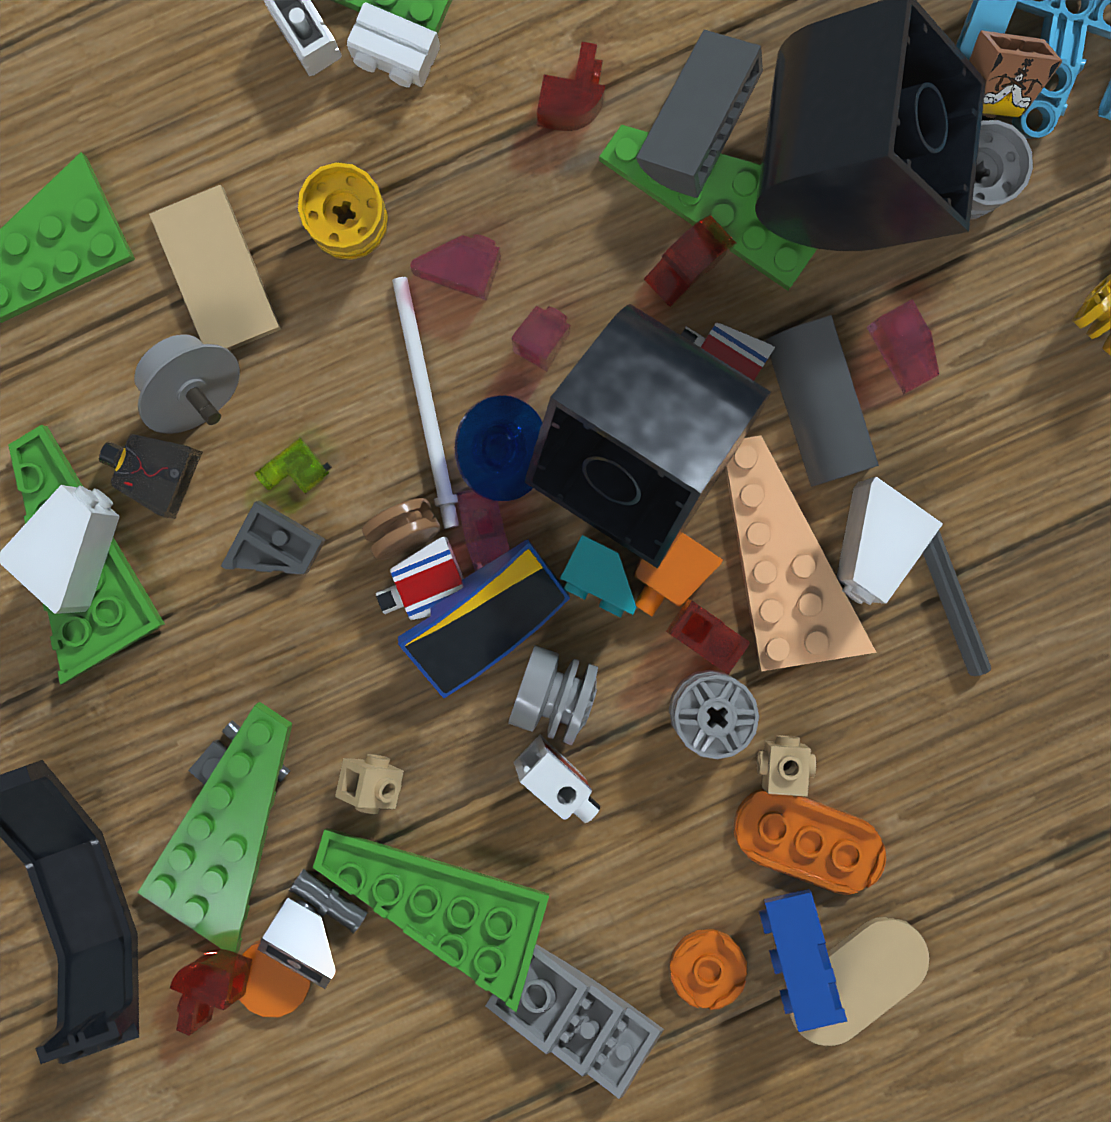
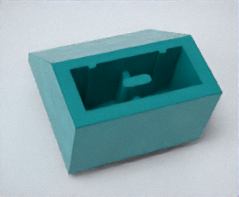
M582 535L560 579L567 582L564 590L584 600L588 593L602 599L599 604L600 608L620 618L624 611L633 615L637 607L619 553Z

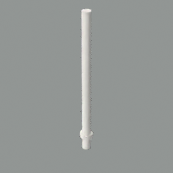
M398 277L393 279L392 282L438 497L434 499L435 506L440 507L444 529L459 526L455 503H458L457 494L453 495L408 279L407 277Z

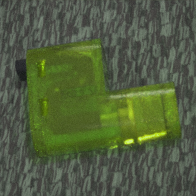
M299 437L254 474L267 490H271L290 475L298 487L306 494L324 480L332 466L328 462L323 465L308 444Z

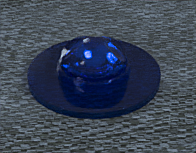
M492 396L477 402L462 418L455 437V459L463 480L478 495L493 501H511L523 497L533 489L524 480L542 426V420L529 404L512 396Z

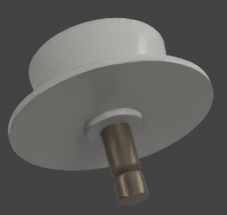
M175 335L158 342L144 354L135 370V385L140 391L138 411L142 421L150 429L166 434L184 432L204 422L208 425L218 423L221 419V414L218 411L230 400L239 381L240 368L237 359L228 349L219 345L203 344L198 338L191 335Z

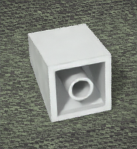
M878 477L858 482L853 489L837 572L838 581L845 586L842 592L859 604L863 602L871 605L872 602L887 604L943 523Z
M60 485L0 551V564L54 614L86 612L91 606L120 516L110 508L113 502L98 489L94 488L91 491L83 486L76 488Z

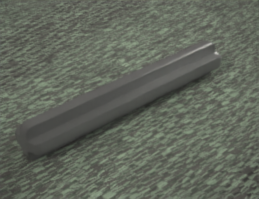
M938 530L923 551V555L967 671L971 676H981L991 671V665L941 533Z

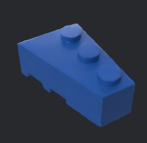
M810 889L764 899L766 909L760 910L759 914L764 933H773L776 949L769 950L775 974L783 973L787 988L779 990L785 1014L794 1013L798 1032L847 1022Z

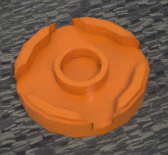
M714 929L697 930L684 936L673 950L669 962L670 978L677 994L689 1005L696 1008H709V1010L721 1009L733 1003L742 993L746 983L747 961L738 943L728 934Z
M259 940L254 942L240 956L234 969V988L238 999L249 1011L262 1017H281L293 1012L304 1002L310 990L311 981L257 950L261 942Z

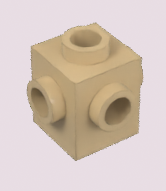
M777 735L776 742L765 741L764 751H759L757 756V773L763 775L762 788L768 794L808 797L809 778H814L816 773V757L814 754H811V748L800 743V738L795 736ZM789 761L788 766L783 768L784 764Z
M367 754L366 760L343 758L335 797L355 806L356 810L369 814H378L379 808L396 809L404 770L390 765V758L376 754Z

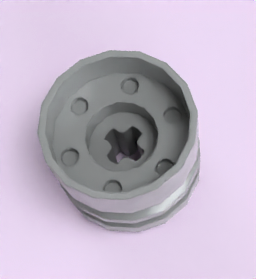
M999 120L981 121L971 219H977L1011 201L1028 185L1033 170L1032 151L1025 136L1013 125Z
M534 645L508 724L533 732L543 716L549 718L547 737L553 739L559 723L567 725L563 736V743L572 745L577 734L586 725L596 696L598 666L588 664L581 680L575 678L579 660L573 659L564 674L557 671L559 653Z
M714 670L694 672L680 681L671 696L669 706L671 724L686 747L699 756L712 759L732 757L745 749L756 734L759 713L755 698L745 685L724 672ZM713 707L719 710L723 707L720 712L723 720L720 723L712 720L707 724L710 719L707 713L709 708Z

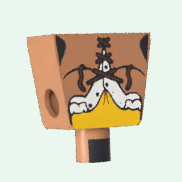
M980 31L969 61L986 80L982 121L995 120L997 115L1020 117L1027 111L1062 63V59L1044 39Z

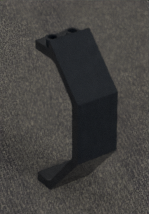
M43 760L1 774L0 837L27 869L58 960L57 1026L55 1031L35 1048L40 1063L43 1064L57 1059L59 1064H65L139 1038L138 933L102 831Z

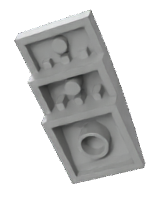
M537 944L534 948L517 1012L505 1005V1002L492 994L485 1005L545 1054L552 1052L582 1077L588 1074L618 1099L624 1096L664 1030L610 990Z

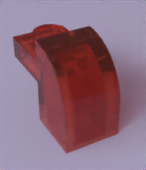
M581 43L575 80L550 75L543 76L537 108L538 127L573 131L587 126L598 116L604 104L606 85L599 84L603 60L596 59L597 44Z
M709 215L693 225L661 256L662 259L644 280L671 307L677 303L701 276L711 271L737 243Z
M689 599L686 600L665 631L728 675L751 643L727 627L720 619Z
M215 949L203 954L180 969L170 985V989L183 994L177 1006L179 1017L176 1030L190 1036L212 1020L214 1007L224 1011L242 998L246 993L252 959L230 950Z

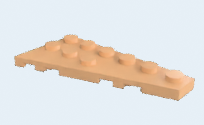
M762 436L744 438L725 469L759 671L877 653L849 599L842 592L841 584Z

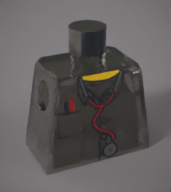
M131 434L125 447L110 441L106 442L100 451L99 462L115 469L111 479L112 487L157 515L176 519L203 452L189 446Z

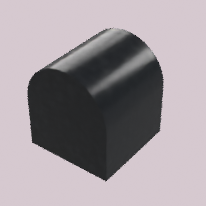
M881 0L809 24L791 34L781 45L776 59L755 205L759 221L774 234L788 241L817 249L866 251L969 232L986 80L917 0Z
M629 304L621 309L608 323L550 397L524 482L654 567L659 568L742 443L767 402L771 391L632 304Z

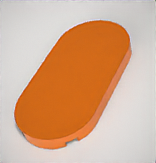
M764 789L757 790L747 796L736 811L734 834L737 843L747 857L759 865L843 895L859 893L858 891L866 887L869 888L878 881L884 871L886 851L882 839L875 828L862 818L803 796L768 794Z

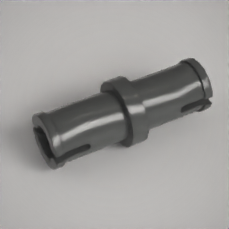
M305 869L301 871L289 889L290 892H294L318 908L316 913L322 917L327 914L351 930L350 932L353 934L357 931L368 911L361 909L339 894L341 891L336 886L330 888L309 874Z

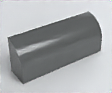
M703 30L636 157L638 164L648 176L666 188L698 199L763 72L760 45Z
M832 315L798 325L768 338L765 342L775 347L770 355V359L811 487L879 466Z

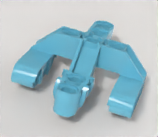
M973 0L956 44L957 48L968 60H970L981 30L1005 34L1014 8L1044 17L1040 39H1044L1062 59L1061 65L1056 70L1059 77L1057 87L1053 91H1048L1044 87L1022 116L1013 117L1012 125L1025 138H1040L1048 135L1053 131L1060 115L1064 116L1068 106L1066 102L1075 79L1083 70L1087 61L1082 58L1086 31L1111 39V26L1106 24L1103 19L1104 9L1107 5H1111V0H1081L1080 10L1076 14L1068 11L1065 4L1066 0H1041L1040 2L1034 0ZM1111 79L1098 110L1099 117L1111 120ZM1033 108L1039 110L1043 118L1041 126L1036 131L1030 130L1026 123L1027 115Z

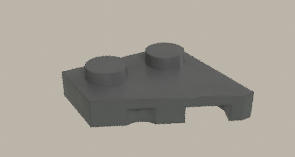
M256 501L250 509L221 567L231 570L235 568L255 569L260 572L284 571L289 574L304 575L309 572L326 539L265 503Z

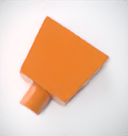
M682 532L659 568L654 567L640 557L632 576L645 584V587L635 600L636 607L653 617L665 598L680 607L720 566L723 559Z

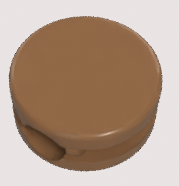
M416 498L397 504L374 516L363 526L362 533L367 541H377L371 547V552L375 559H390L409 552L432 539L440 531V524L437 518H434L431 512L432 508L427 499Z

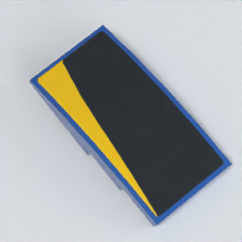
M529 539L462 580V589L431 607V616L398 636V645L443 698H446L481 675L513 651L570 599L568 592L564 590L560 581Z

